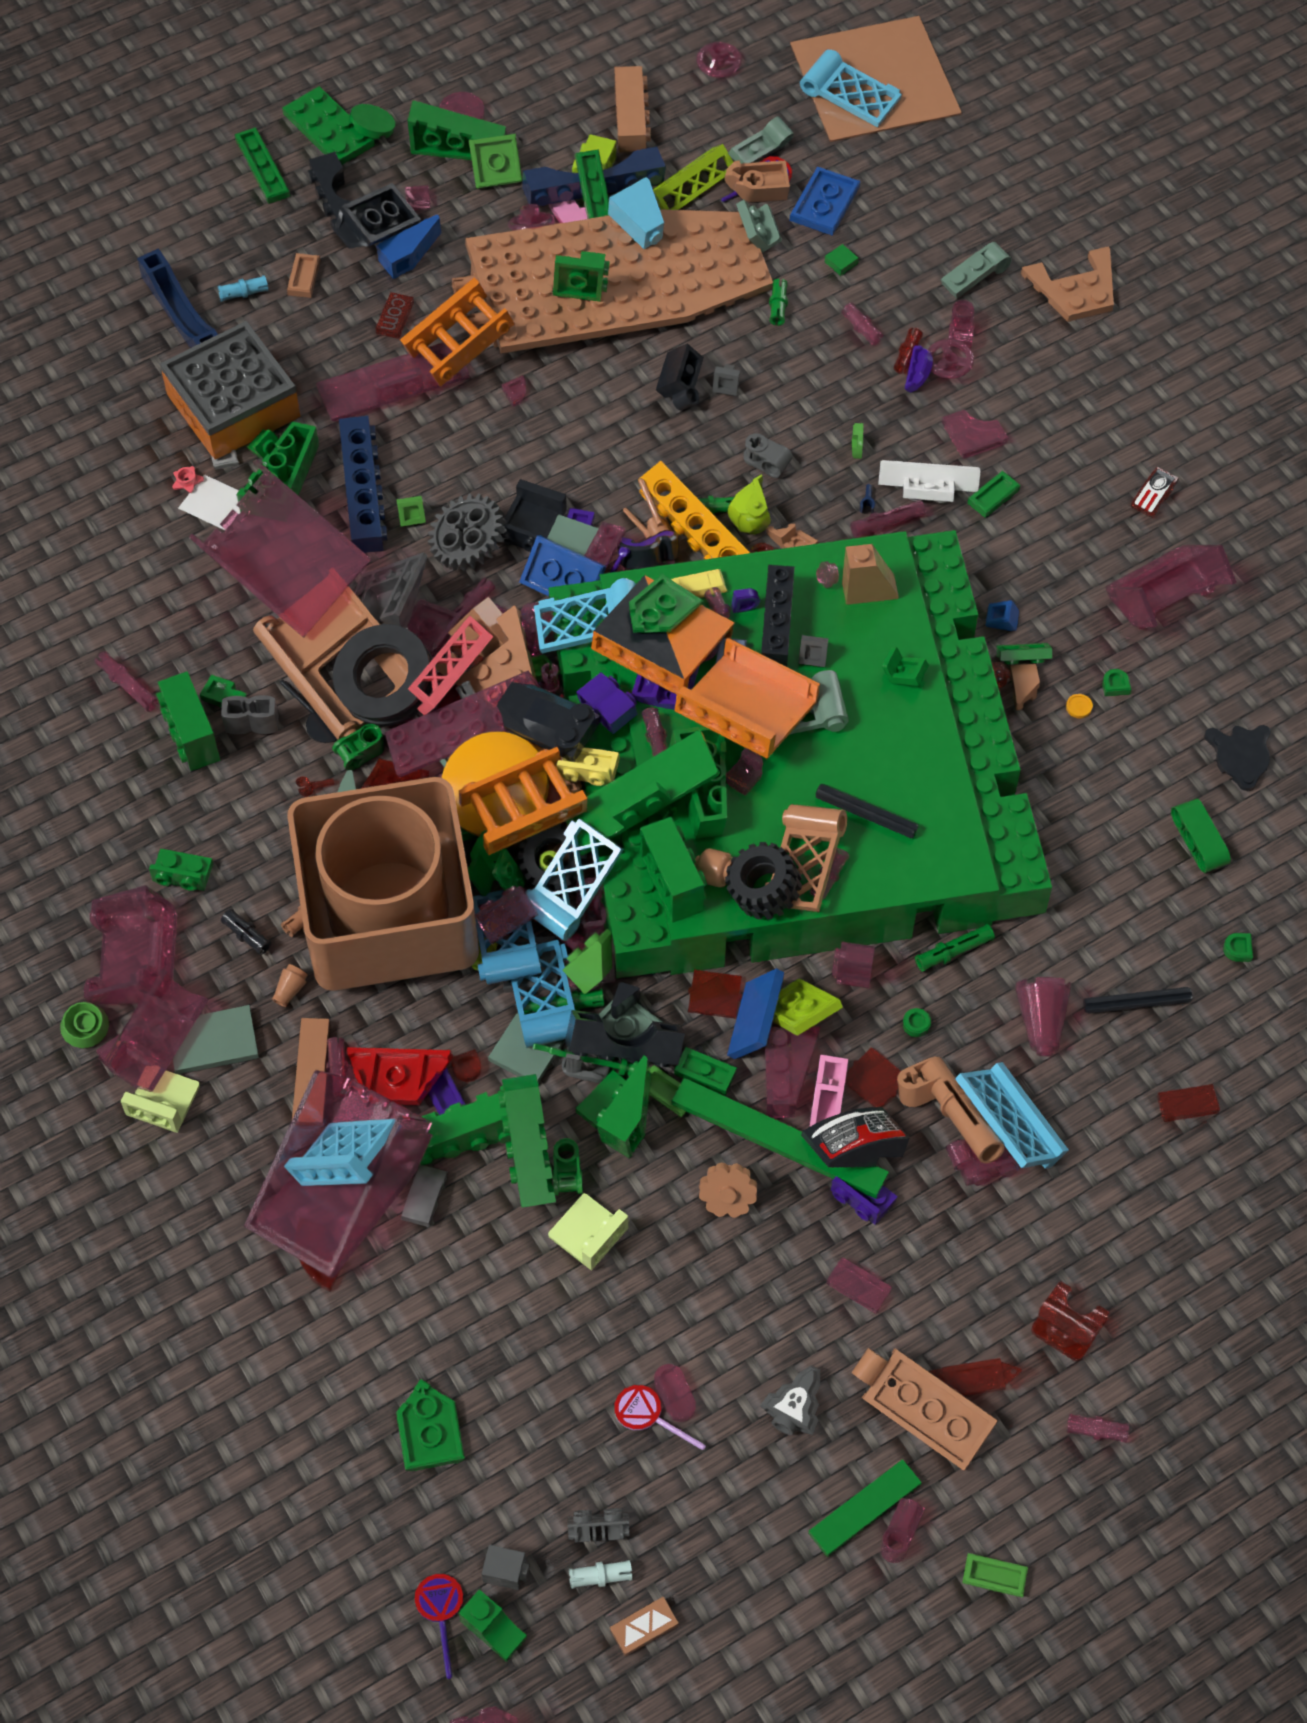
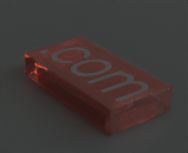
M390 292L377 323L376 334L399 339L414 304V298Z

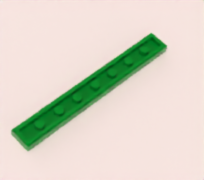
M686 1078L683 1079L671 1100L673 1106L831 1179L837 1176L851 1188L875 1199L888 1177L889 1171L878 1166L828 1168L801 1136L802 1131Z

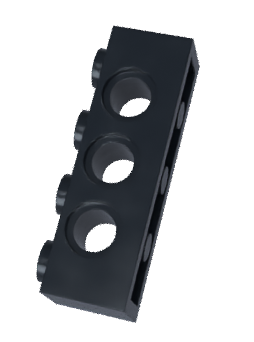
M768 565L761 655L787 667L795 566Z

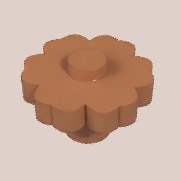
M719 1163L716 1166L709 1167L707 1176L700 1179L699 1198L706 1202V1210L718 1217H722L726 1213L733 1218L746 1214L749 1211V1204H753L757 1200V1182L750 1179V1170L743 1168L737 1163L733 1165Z

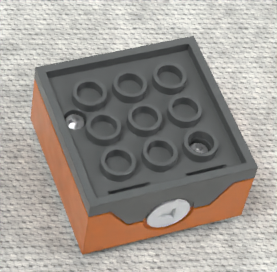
M247 321L160 363L168 397L214 459H219L231 453L232 450L252 442L263 429L274 431L301 417L296 386Z

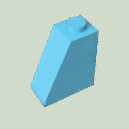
M647 177L609 198L608 215L643 249L652 244H657L662 239L664 220L651 183Z

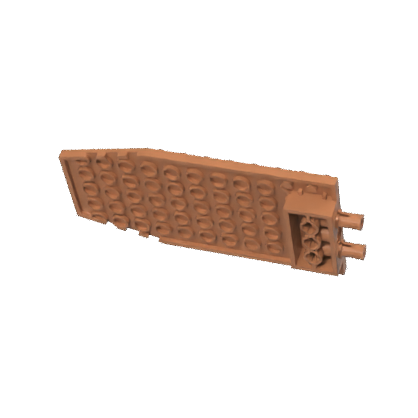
M660 210L664 220L663 237L657 244H652L645 249L610 216L466 238L465 245L471 260V275L452 278V287L454 293H456L470 280L475 278L487 294L484 301L497 314L504 308L508 311L515 325L493 342L494 348L499 347L500 353H507L687 323L695 320V316L702 313L708 315L720 306L725 305L728 307L735 304V301L738 299H748L769 291L773 287V281L760 248H757L748 239L739 212ZM581 251L606 254L605 261H610L608 276L604 275V277L608 278L607 292H602L601 302L553 296L556 255L580 258ZM482 312L465 315L477 328L484 326L490 321Z

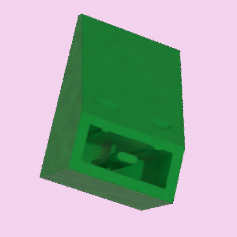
M643 1056L640 1062L635 1061L628 1072L629 1078L624 1085H618L612 1095L614 1100L608 1108L604 1107L600 1111L596 1119L601 1142L629 1159L645 1137L651 1084V1071L648 1057Z

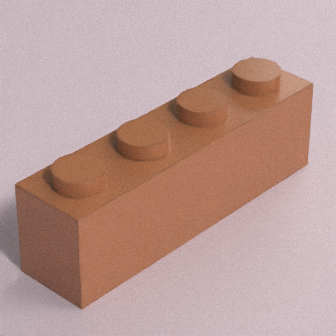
M642 66L614 67L618 151L634 152L635 150L646 149V142L651 141L650 127H646V124H650L649 110H645V107H648V93L643 91L647 90V76L642 75Z

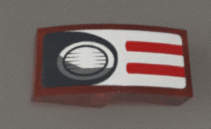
M1156 467L1132 501L1131 508L1153 519L1163 501L1169 497L1179 478Z

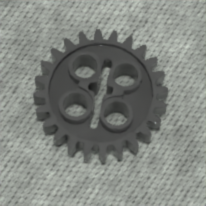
M469 494L467 500L459 496L458 503L456 504L451 500L450 508L443 506L442 510L444 513L442 515H435L438 522L430 524L434 529L428 532V535L432 538L427 541L431 546L430 551L437 561L446 568L450 566L456 571L460 567L465 571L469 564L474 569L477 561L484 564L483 557L492 558L493 556L490 551L492 549L499 550L496 543L504 541L500 535L507 531L503 526L507 523L503 517L504 513L495 501H492L488 496L483 498L481 494H478L475 498L472 494Z

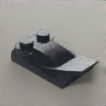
M391 183L342 205L333 229L347 248L352 249L370 246L399 234L403 230L417 225L421 218L394 184Z
M511 682L497 703L505 730L544 749L550 750L558 747L560 751L559 756L571 762L576 761L601 722V715L596 714L588 704H575L532 684Z

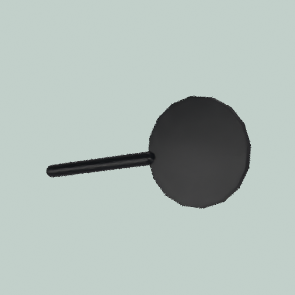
M281 680L280 684L311 713L306 722L309 736L321 743H331L338 740L312 706L284 680Z

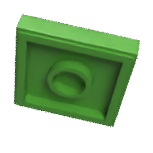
M515 134L469 140L476 188L522 182Z

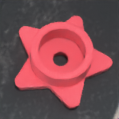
M194 466L183 467L173 473L176 482L172 488L174 490L185 489L192 493L195 485L203 482L204 478L195 474Z

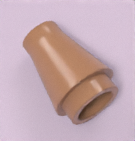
M289 964L286 969L282 970L272 1000L282 1007H287L288 1003L307 983L305 979L308 975L303 970Z

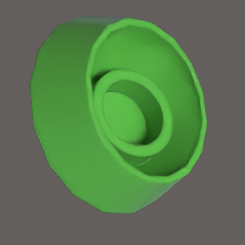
M87 1002L76 1003L69 1007L60 1023L61 1034L65 1041L78 1048H88L100 1043L106 1036L109 1028L108 1016L105 1011L99 1006Z

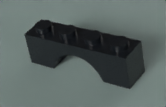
M332 152L309 159L310 170H307V175L310 183H315L316 196L319 201L323 200L324 213L326 217H331V227L334 234H336L333 227L337 221L339 210L342 205L351 201L345 200L336 194L338 189L345 184L343 167L337 154Z
M571 1010L565 1043L569 1051L574 1055L588 1056V1054H595L606 1060H614L615 1057L626 1058L631 1063L635 1061L640 1062L642 1057L646 1056L648 1057V1062H653V1064L660 1067H668L669 1064L678 1065L685 1033L679 1024L652 1021L650 1026L640 1035L633 1038H618L609 1034L604 1029V1024L599 1014Z

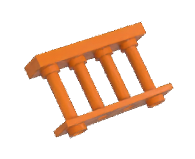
M475 278L470 280L400 339L407 352L413 358L421 353L434 367L430 370V373L440 387L451 380L456 373L515 325L505 308L497 314L484 301L487 294ZM475 306L490 320L480 329L465 316ZM456 322L471 335L461 345L447 332ZM437 338H440L452 350L442 361L428 347Z
M558 747L550 750L544 749L538 752L535 757L478 782H469L459 790V804L461 807L472 803L487 829V832L484 834V848L488 855L587 811V797L583 790L577 793L570 792L555 766L559 760L560 751ZM545 770L561 799L552 804L546 803L531 776ZM521 781L537 808L536 811L527 815L521 814L506 787ZM497 792L512 821L503 826L497 825L482 800L483 797Z

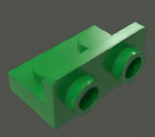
M160 848L155 865H150L149 871L152 881L159 885L180 886L188 891H205L213 867V860L208 857Z

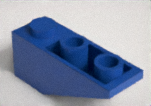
M436 214L376 245L378 261L393 279L414 269L441 234L440 217Z

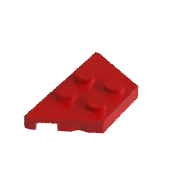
M347 1047V1054L351 1060L355 1078L358 1081L362 1098L366 1104L420 1105L453 1059L451 1050Z

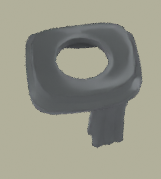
M566 1053V1057L563 1058V1073L573 1078L601 1083L607 1077L610 1067L598 1065L593 1071L581 1070L583 1060H581L579 1055Z

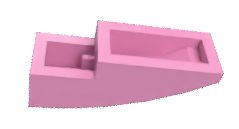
M820 1055L810 1126L840 1114L848 1058Z

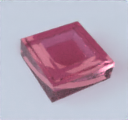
M428 185L405 187L406 201L413 210L431 208Z

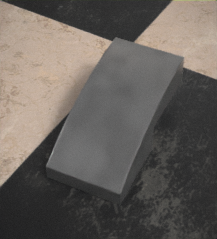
M424 1165L419 1166L410 1188L401 1220L429 1227L438 1206V1198L447 1180V1171Z

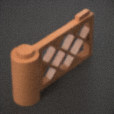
M792 804L783 813L782 821L783 825L786 826L781 847L787 853L789 852L790 858L799 867V873L804 874L808 880L802 886V889L797 891L798 894L802 895L812 887L816 894L813 903L801 901L800 898H798V901L793 900L791 902L793 904L791 909L819 912L838 842L846 831L847 814L842 809ZM792 837L802 838L806 842V844L793 852L789 848ZM821 841H829L828 849L818 855L813 847ZM810 849L815 858L801 866L797 857ZM820 863L823 867L821 874L811 880L806 871Z

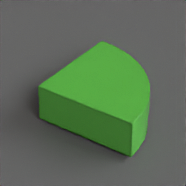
M855 423L852 432L853 458H862L863 423Z

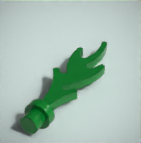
M536 1043L533 1044L532 1048L561 1057H566V1053L573 1054L566 1049L562 1050ZM589 1055L580 1056L581 1060H583L582 1062L619 1069L618 1074L623 1076L625 1073L628 1074L629 1069L633 1065V1063L627 1062L624 1058L621 1059V1063Z

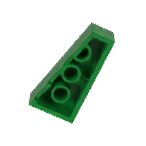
M412 101L408 117L411 154L471 160L469 140L506 135V126L418 101Z
M292 421L275 443V448L271 454H267L262 460L263 464L258 471L251 474L247 485L236 494L240 512L288 523L319 447L316 426Z
M704 726L673 730L669 745L671 747L700 730L706 739L720 772L719 776L683 796L696 839L722 836L727 820L725 737Z
M532 1074L502 1079L503 1090L498 1091L500 1108L506 1107L507 1116H502L504 1134L510 1133L511 1141L505 1142L508 1159L513 1158L514 1167H509L511 1184H517L522 1208L554 1203L556 1199L551 1180L552 1172L547 1152L548 1145L545 1127L543 1126L544 1118L537 1076Z
M485 1092L477 1095V1100L468 1105L458 1102L450 1105L444 1114L439 1115L438 1112H432L400 1124L410 1165H427L438 1158H453L464 1151H479L485 1149L490 1144L511 1141L510 1133L504 1134L502 1116H507L506 1107L500 1108L498 1093L489 1096Z

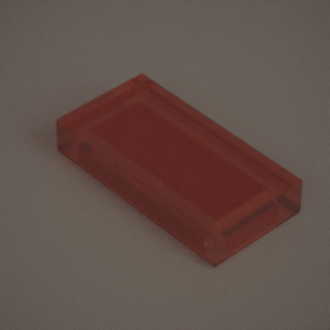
M1213 1084L1159 1092L1157 1095L1164 1122L1217 1114L1220 1111Z

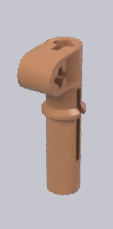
M931 1057L899 1073L897 1079L899 1098L904 1105L917 1107L936 1099L941 1105V1113L951 1119L980 1162L991 1163L1002 1155L1005 1148L1004 1144L955 1080V1076L942 1058Z

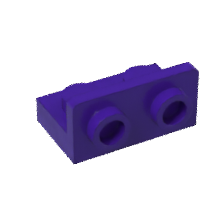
M837 1176L832 1180L831 1191L833 1196L839 1202L847 1203L853 1207L856 1214L862 1220H869L874 1225L880 1221L897 1201V1196L885 1186L882 1187L875 1199L851 1188Z

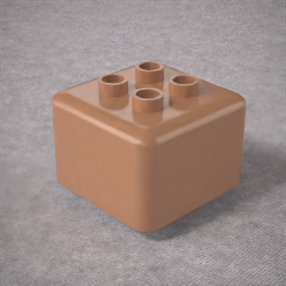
M430 777L301 798L290 806L287 816L303 927L315 979L322 988L337 991L463 970L471 967L476 962L479 955L474 903L454 790L447 780L440 777Z

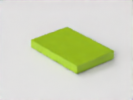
M797 979L780 990L772 1022L798 1036L840 1010L843 1006L840 999L802 979Z

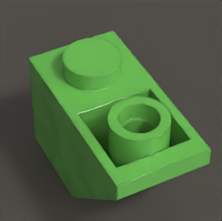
M608 929L600 936L594 933L585 941L586 947L583 950L577 947L566 958L569 963L563 968V972L584 994L602 981L613 968L612 934Z

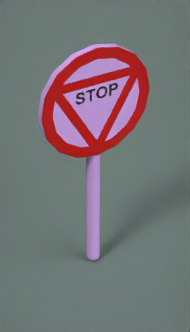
M632 1385L625 1388L617 1396L614 1403V1412L618 1422L625 1428L644 1430L656 1422L699 1449L704 1450L706 1448L700 1441L659 1418L661 1401L658 1394L651 1388L644 1385Z

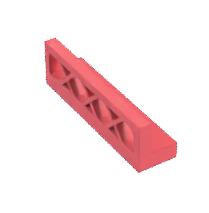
M471 616L463 622L408 688L410 692L422 701L417 710L424 716L435 708L493 638ZM468 625L479 634L475 640H466L465 629ZM451 646H461L462 655L460 658H451ZM437 663H446L447 673L445 676H436L435 665ZM421 681L432 682L433 690L429 695L425 694L418 687Z

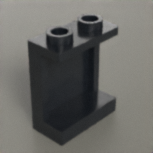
M520 479L516 486L517 496L504 518L507 523L503 526L507 531L500 535L504 539L503 543L513 544L531 552L537 535L548 538L557 516H564L567 510L566 494Z

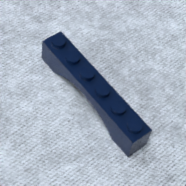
M658 147L635 150L620 164L603 170L607 193L622 191L645 177L649 179L651 186L664 182L666 165ZM548 167L523 171L522 189L530 208L583 198L578 173L558 171Z
M159 248L137 258L142 279L190 348L218 335L215 329L206 324L196 312L182 290L170 264Z

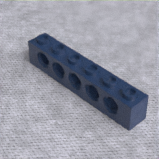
M368 416L339 419L353 554L384 551L383 541H387L386 525L381 526L380 520H385L384 505H379L378 500H383L381 485H376V480H381L379 465H374V460H379L377 445H372V440H376L375 425L369 424Z

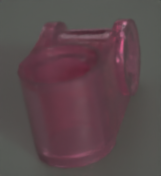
M959 300L953 305L948 332V346H951L953 343L964 344L969 348L972 347L974 306L969 301Z

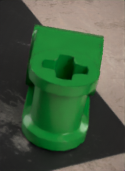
M367 724L350 735L337 740L332 750L341 757L344 762V768L347 771H353L369 760L381 755L385 749V743L381 729L375 724ZM371 739H376V740L373 741V742H367V741H369V740H371Z
M560 1139L553 1148V1188L555 1196H558L560 1192L583 1194L578 1145L572 1139ZM564 1151H570L574 1154L569 1159H563L559 1156Z

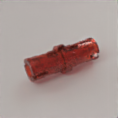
M913 328L908 330L904 343L898 349L900 351L899 356L893 367L899 374H902V371L903 374L908 373L913 348L919 345L923 337L922 331L918 328H915L914 332Z

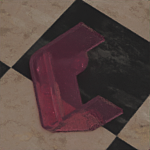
M1184 545L1110 583L1105 589L1109 598L1132 626L1143 629L1158 626L1155 619L1157 617L1156 612L1191 593L1206 595L1215 591V586L1219 584L1233 585L1237 582L1222 545Z

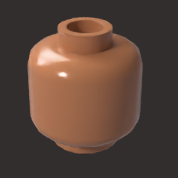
M706 849L700 856L696 857L694 865L697 871L701 870L703 872L707 885L724 887L727 885L725 877L729 876L726 870L728 866L733 865L731 862L733 857L728 852Z

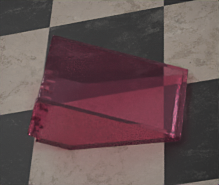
M255 459L253 464L264 472L253 485L259 491L257 495L248 490L236 504L242 512L238 514L232 509L220 523L226 530L224 533L216 528L205 542L194 534H191L189 538L304 638L371 559L283 481Z
M315 1070L244 1227L325 1275L334 1278L415 1175L432 1138V1134L428 1133L432 1123L416 1113L412 1114V1111L394 1101L390 1102V1099L373 1090H369L368 1087L353 1079L349 1080L346 1076ZM383 1119L396 1120L386 1143L367 1167L373 1175L366 1184L301 1186L284 1167L290 1158L303 1157L329 1123Z

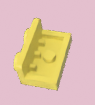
M584 747L575 762L565 758L558 760L557 769L561 777L566 781H584L595 786H603L614 781L620 756L619 752Z

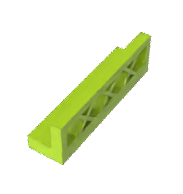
M724 144L712 147L653 189L661 210H679L725 177L726 170L720 171L716 169L717 159L721 156L727 167L733 163ZM701 170L710 172L707 183L699 181ZM684 182L693 184L690 195L682 194ZM667 194L676 196L674 206L670 209L663 199Z

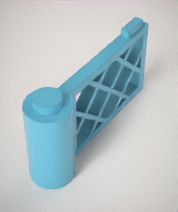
M834 50L824 51L800 81V87L807 95L811 97L819 95L877 128L898 103L902 95L899 93L900 90L890 84L886 86L844 63L840 54ZM845 72L851 75L853 79L842 80L841 74ZM867 84L872 87V90L861 91L860 85ZM855 86L857 92L846 93L844 87ZM840 87L841 94H833L828 90ZM887 95L893 99L881 102L880 96ZM875 96L876 103H865L864 97ZM859 98L861 104L853 105L849 103L848 99ZM879 109L880 115L876 118L869 114L868 110Z
M621 578L613 583L611 588L557 601L554 598L538 601L539 605L534 606L541 653L592 642L595 627L602 618L605 619L607 617L606 613H610L636 583L627 578ZM606 598L607 603L601 611L592 607L596 600ZM579 605L582 608L575 617L566 613L571 606ZM554 611L557 614L548 623L542 619L541 613ZM587 611L597 615L589 625L581 621ZM562 617L571 621L564 631L555 626ZM576 625L585 629L580 636L574 637L570 635ZM551 630L560 635L555 642L545 643V638Z
M578 819L577 822L571 821L564 832L567 838L537 886L533 890L528 889L520 899L522 911L564 941L571 938L578 929L580 918L624 850L582 819ZM583 828L589 833L591 844L578 847L577 835ZM607 845L614 850L607 861H599L597 847ZM592 848L594 864L582 866L579 851ZM574 852L576 867L564 870L563 857L567 853ZM595 867L596 880L593 884L585 885L583 870ZM577 871L580 886L567 889L565 874ZM559 875L562 890L553 892L546 885L552 876ZM580 890L582 902L576 909L570 904L568 893Z

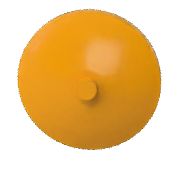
M497 731L472 737L454 751L446 763L442 778L447 780L453 787L461 828L476 836H480L481 832L487 830L472 803L461 807L459 804V790L469 782H478L535 757L538 751L534 746L515 734ZM544 770L531 776L546 802L549 791V776ZM521 781L506 787L521 814L527 815L536 811L537 808ZM497 792L482 798L497 825L503 826L512 821Z

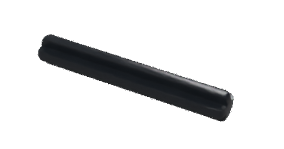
M820 784L817 788L815 796L817 799L906 837L913 838L917 833L918 824L826 784Z
M1181 987L1085 998L1083 1000L1084 1011L1089 1014L1188 1003L1192 1001L1193 996L1191 988Z

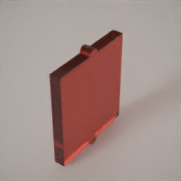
M694 970L692 987L688 989L690 994L688 1012L736 1019L738 1001L742 998L741 994H739L742 976Z
M871 1047L859 1060H854L853 1066L846 1073L845 1084L873 1107H882L891 1097L896 1096V1091L898 1090L897 1079L901 1071Z

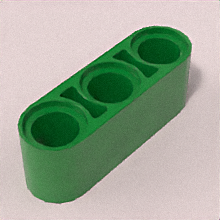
M1196 798L1171 808L1173 822L1203 873L1230 864L1231 858L1228 848L1199 799Z

